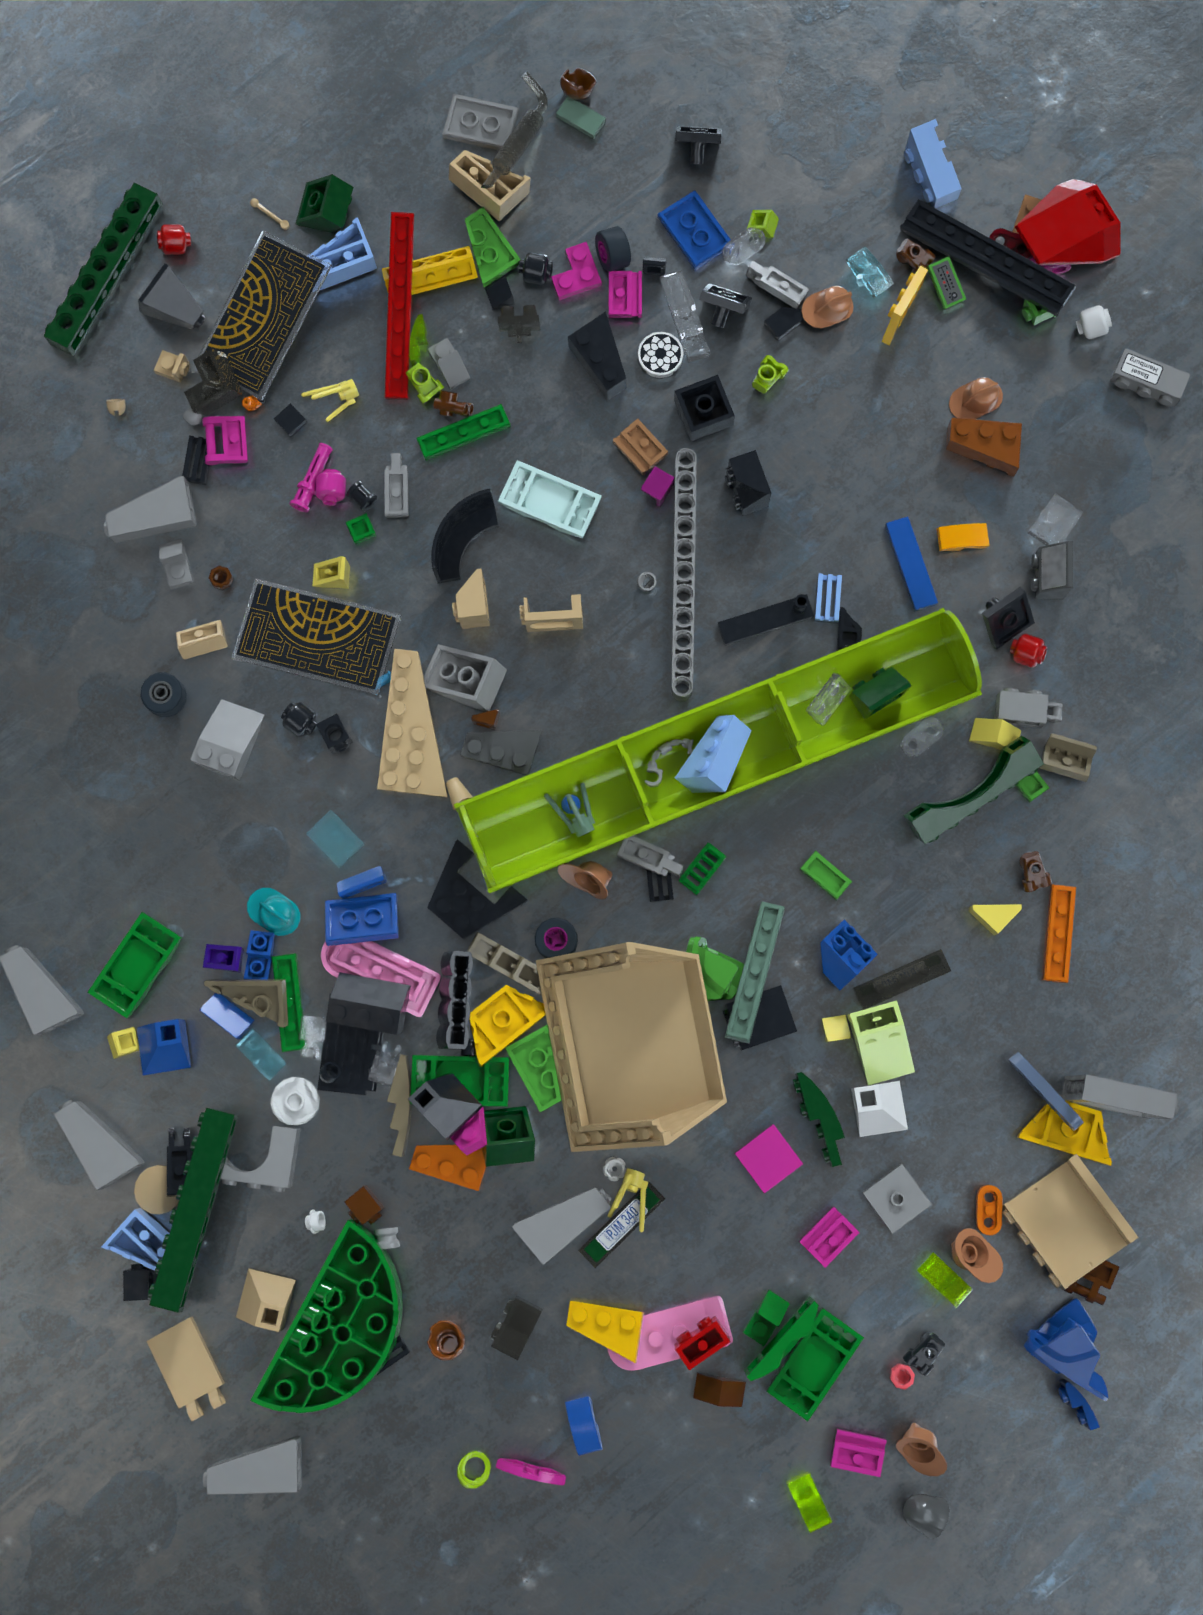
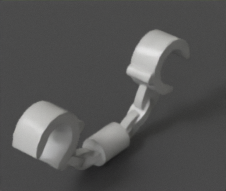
M676 739L670 741V743L667 741L658 747V750L652 756V761L648 763L647 772H654L659 778L656 782L645 780V784L649 787H657L661 784L663 770L658 769L655 762L660 754L665 755L673 749L672 746L682 744L684 748L688 749L687 755L690 756L693 752V739Z

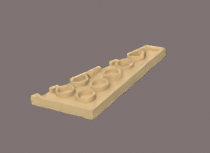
M394 649L377 789L448 798L419 652Z

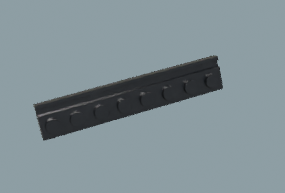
M919 199L907 215L904 223L900 226L902 232L1056 317L1076 289L1075 284Z

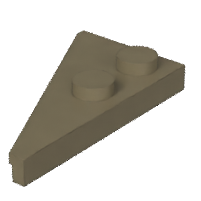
M286 980L204 981V986L209 987L211 991L231 998L232 1002L247 1010H253L262 1018L267 1017L275 1021L279 1027L288 1026Z

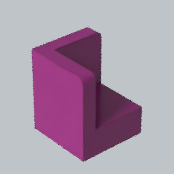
M654 466L642 485L641 491L656 499V505L661 507L674 486L675 477Z

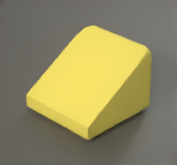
M846 1015L822 1018L826 1042L851 1038Z
M134 1027L113 1032L107 1036L114 1059L139 1051L138 1037Z

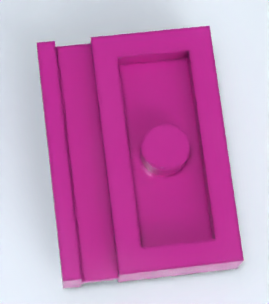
M642 271L609 272V318H642Z
M833 1206L799 1242L826 1268L860 1232Z
M836 1428L830 1466L881 1477L887 1440Z

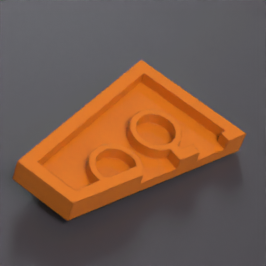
M417 1145L409 1169L479 1191L486 1165L482 1148L466 1155L457 1145Z

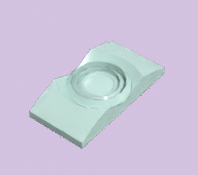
M517 460L498 503L524 517L543 522L560 532L584 538L602 496Z

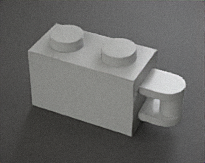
M1004 688L1003 691L996 695L995 719H1003L1012 725L1040 728L1047 721L1061 722L1062 704L1048 702V695H1042L1041 691L1029 690L1027 693H1021L1015 688ZM1047 709H1052V715H1047Z

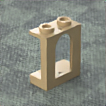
M581 594L571 595L572 610L530 612L527 597L524 598V605L519 606L522 625H526L527 632L583 629Z

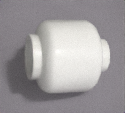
M1097 305L1082 310L1080 312V320L1076 321L1079 334L1084 333L1087 339H1094L1108 334L1109 327H1112V322L1108 309Z

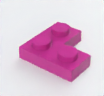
M587 242L566 248L565 253L572 270L551 276L559 300L602 286V281Z

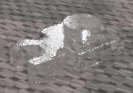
M301 1016L299 1040L305 1041V1045L300 1050L301 1058L306 1057L307 1049L313 1050V1059L319 1058L320 1049L317 1046V1042L323 1043L325 1041L326 1018Z
M385 1040L380 1049L382 1056L375 1055L367 1080L391 1087L398 1062L393 1061V1058L398 1055L400 1045L395 1047L394 1052H389L386 1048L388 1041Z

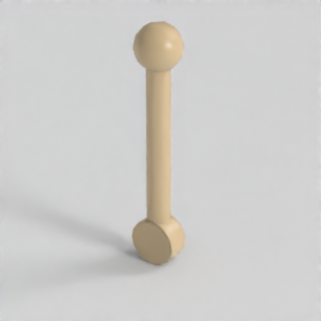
M251 199L250 204L252 207L259 208L278 222L282 230L289 229L290 225L287 220L278 218L259 204L258 199Z

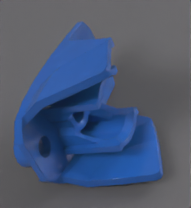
M1077 1298L1073 1299L1047 1319L1039 1329L1029 1330L1027 1333L1028 1340L1024 1343V1347L1032 1356L1057 1374L1062 1373L1104 1401L1109 1399L1107 1387L1102 1376L1094 1371L1100 1358V1352L1093 1345L1097 1336V1329L1081 1302Z

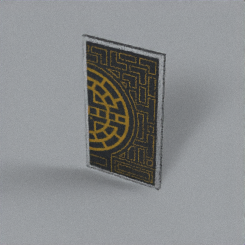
M262 231L194 366L256 397L257 400L263 401L332 265L268 232Z
M255 578L232 653V659L379 695L401 621V614Z

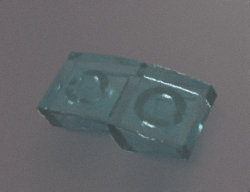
M866 247L861 248L846 259L857 280L860 278L863 280L873 298L894 284L880 262Z
M253 1027L235 1044L252 1062V1065L269 1081L287 1064Z

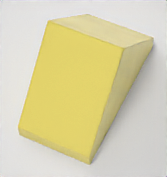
M340 556L315 563L312 586L349 589L350 565L346 557Z
M975 718L969 741L1001 750L1020 737L1021 730L1003 719Z
M1022 904L972 905L969 907V912L994 936L1022 910Z

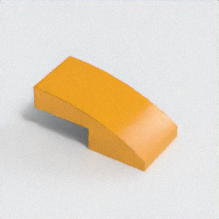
M987 523L959 524L936 528L939 551H961L964 548L985 549L990 546Z

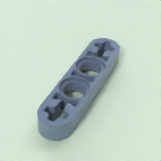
M1019 1052L1009 1059L1010 1064L1073 1131L1084 1123L1070 1105Z

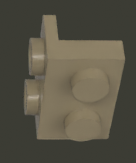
M1052 733L1044 746L1042 755L1044 764L1040 766V769L1087 782L1090 775L1092 758L1096 753L1097 746Z

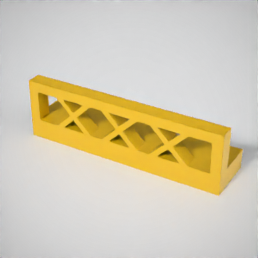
M466 246L413 260L412 295L478 278L470 247ZM389 267L382 268V273L388 292Z

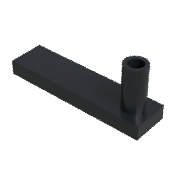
M800 594L796 598L720 621L717 625L724 645L727 646L814 618V613L807 594Z

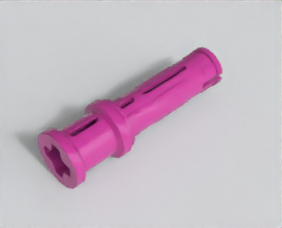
M319 443L304 480L298 483L297 493L294 499L289 502L290 506L301 512H309L310 508L308 506L316 491V478L323 472L328 458L333 451L332 447Z

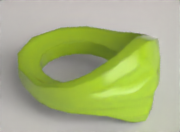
M473 1451L467 1453L457 1466V1477L460 1484L466 1489H475L482 1486L488 1480L491 1465L489 1459L481 1452ZM478 1457L483 1460L485 1470L480 1477L473 1481L464 1475L465 1465L469 1459Z

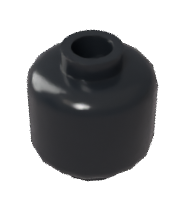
M530 252L526 254L524 260L520 259L519 273L523 274L525 282L543 285L547 280H551L553 261H550L548 255Z
M291 702L281 715L283 727L297 737H301L305 733L310 735L317 724L314 721L316 712L302 702H296L295 704Z

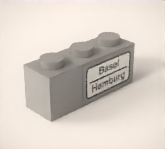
M1125 348L1119 357L1110 382L1115 383L1119 388H1128L1136 391L1139 396L1156 399L1164 406L1175 407L1182 397L1191 374Z

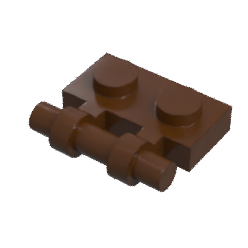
M1105 1260L1083 1276V1278L1092 1281L1090 1288L1080 1285L1076 1281L1064 1289V1291L1070 1294L1074 1292L1085 1297V1301L1090 1303L1096 1302L1103 1306L1106 1296L1098 1293L1100 1286L1111 1289L1119 1266Z

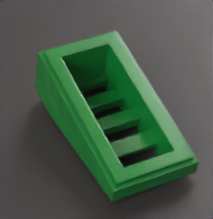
M707 842L678 881L697 896L727 856ZM709 852L716 859H718V861L716 863L713 862L705 854ZM701 859L712 867L710 871L699 863ZM695 867L706 875L704 879L693 871ZM691 875L698 882H700V884L696 886L689 879H687V877Z

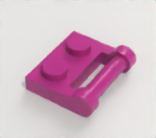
M208 416L202 418L207 448L205 464L247 463L245 416ZM216 426H221L223 454H216L214 428Z

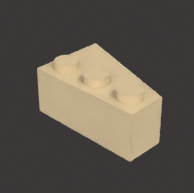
M464 150L449 164V180L477 204L484 207L498 221L505 217L530 192V177L514 174L507 167L500 168L491 164L490 160Z

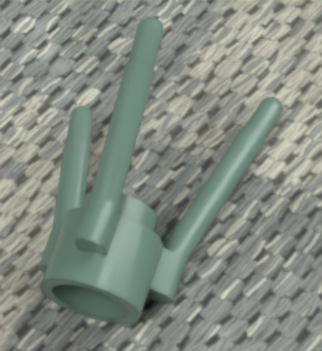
M581 783L580 787L587 817L585 813L580 815L570 794L566 796L575 815V818L571 819L573 824L548 794L544 795L552 808L568 826L571 834L576 833L577 838L595 830L592 825L595 821L591 813L584 783Z

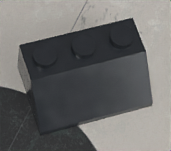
M340 972L329 999L325 1022L394 1035L401 1034L403 1032L411 985Z

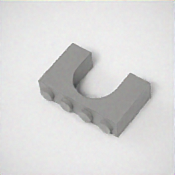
M273 1126L268 1156L264 1163L253 1171H243L236 1168L227 1157L221 1176L222 1184L236 1186L237 1181L245 1182L246 1187L260 1189L261 1185L270 1186V1191L285 1192V1188H292L301 1129Z

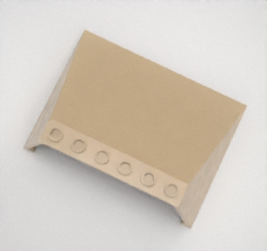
M626 942L536 960L571 1152L669 1145L727 1103L699 954Z

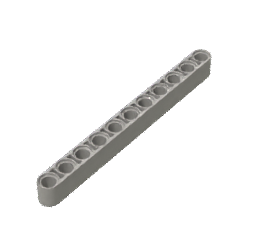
M690 448L679 450L675 460L671 692L674 699L681 702L688 700L693 692L697 457ZM688 458L692 463L683 465L680 463V460ZM687 480L692 485L690 487L684 488L680 486L679 483L681 481ZM688 503L691 505V508L689 510H682L679 505ZM687 525L691 530L688 533H682L679 527ZM685 547L691 552L683 556L679 554L678 550ZM687 570L690 576L688 578H681L678 572ZM680 593H687L690 598L687 601H681L677 596ZM684 615L690 621L687 624H680L677 618ZM680 638H685L689 641V645L680 647L676 642ZM680 661H685L689 667L682 671L676 667V664ZM679 684H685L689 690L681 694L677 692L676 687Z

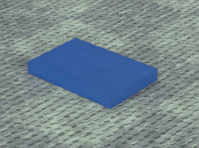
M695 190L657 214V218L694 270H697L733 247V242Z
M390 893L325 901L326 945L333 946L399 938L397 894Z

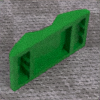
M141 912L87 993L128 1019L147 996L160 972L170 962L182 937L144 912Z
M412 1055L411 1095L426 1081L452 1073L483 1106L508 1107L510 1058L493 1057L480 1067L477 1057Z
M809 1297L744 1370L746 1377L750 1381L764 1377L779 1368L781 1360L793 1349L798 1341L808 1336L819 1306L812 1297Z
M822 1308L816 1315L808 1336L799 1340L796 1347L778 1370L766 1392L808 1422L864 1337Z

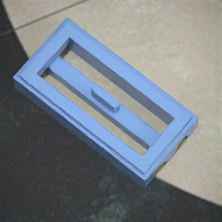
M818 574L815 621L838 623L842 575ZM823 581H827L825 616H820ZM832 582H836L834 617H830Z

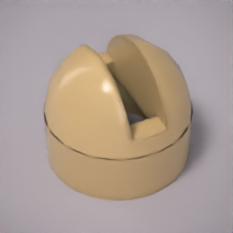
M125 399L106 400L107 409L113 416H115V411L119 412V416L125 412Z

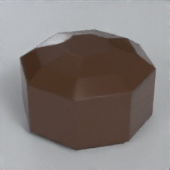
M217 566L211 569L209 580L214 588L224 590L231 586L233 576L227 567Z

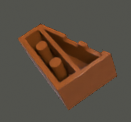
M951 418L947 427L946 450L971 460H978L987 464L990 468L994 469L995 467L1014 477L1019 469L1022 423Z

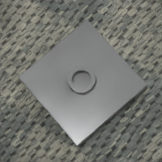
M900 1164L862 1192L892 1234L932 1205L903 1164Z

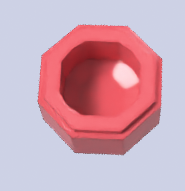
M898 1363L891 1368L889 1378L896 1388L906 1390L913 1385L915 1374L909 1365Z

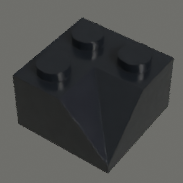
M718 375L674 391V402L690 441L734 426L735 415Z
M756 450L730 458L728 468H726L727 475H725V481L728 489H733L735 496L732 499L736 510L740 509L742 516L768 508L771 490Z

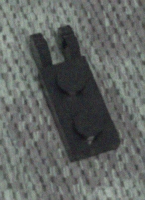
M190 1127L184 1128L183 1131L184 1146H174V1128H169L167 1197H176L179 1186L184 1185L186 1175H183L186 1162L188 1160L191 1161L192 1158Z

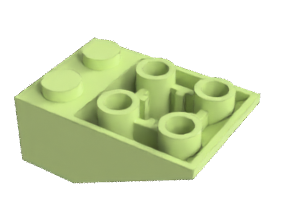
M897 1000L847 1015L868 1085L915 1072Z

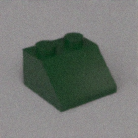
M333 174L306 182L295 224L325 232L343 229L347 221L346 214L352 201L351 195L354 187Z
M883 667L873 673V679L867 683L862 680L852 687L854 691L851 692L849 697L864 720L905 695L912 686L893 667L887 670Z
M527 1107L485 1110L487 1145L482 1147L486 1167L534 1161L535 1137Z

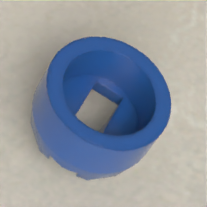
M571 795L579 811L581 807L580 800L577 796ZM565 796L561 802L562 809L567 814H574L570 810L567 797Z

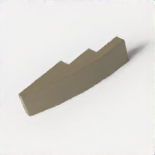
M479 932L476 933L467 949V952H471L473 958L542 996L536 964Z
M400 1054L387 1102L396 1104L390 1128L399 1131L392 1155L399 1157L405 1156L412 1115V1104L408 1100L411 1096L410 1066L408 1056Z

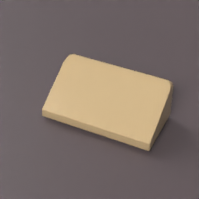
M221 620L176 632L177 647L183 659H189L227 647Z

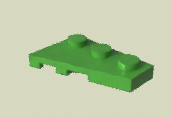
M484 207L465 218L483 288L519 266L520 258Z
M547 1024L505 1048L540 1112L562 1101Z

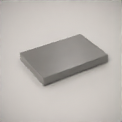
M453 94L442 134L443 138L508 153L519 108Z

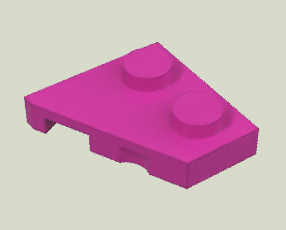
M483 1107L451 1137L452 1141L466 1155L487 1145Z

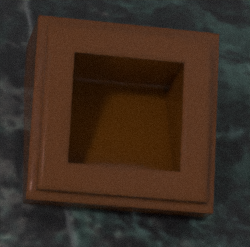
M495 709L472 715L471 720L474 725L495 730L500 717V711Z

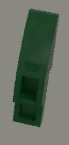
M796 1073V1079H793L796 1094L801 1093L803 1102L799 1103L802 1117H807L808 1121L818 1119L819 1124L815 1125L818 1139L823 1138L825 1148L821 1150L825 1163L829 1162L830 1167L842 1165L836 1140L843 1139L845 1136L837 1115L828 1099L816 1084L804 1073Z

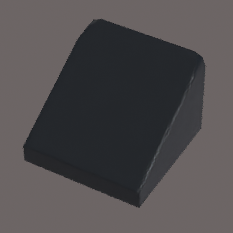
M644 257L643 273L665 275L667 259Z
M506 277L485 288L492 310L514 303Z

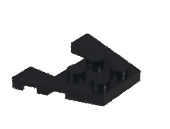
M457 839L427 908L462 939H466L498 918L522 906L528 900L514 887L510 886L495 904L492 903L459 874V871L472 858L474 853Z

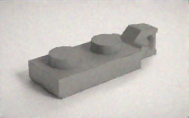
M753 261L747 269L746 276L754 281L756 285L795 309L798 308L809 292V288L773 266L769 268L762 267Z
M391 453V466H386V470H384L386 518L409 517V472L407 465H402L401 453Z
M635 836L624 839L616 854L618 857L658 875L667 876L669 872L680 877L684 866L673 862L675 856L671 855L670 852Z

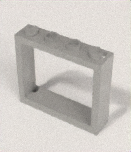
M1087 1074L1070 1075L1064 1078L1061 1097L1065 1101L1147 1119H1173L1179 1110L1176 1093Z

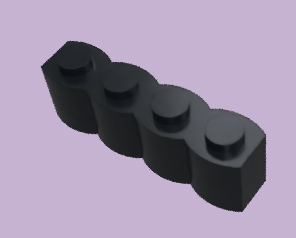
M448 951L443 953L440 965L443 977L439 985V994L442 1001L438 1007L440 1026L437 1030L436 1041L439 1049H466L469 1041L467 1023L470 1018L468 999L472 990L469 975L473 968V957L471 952Z

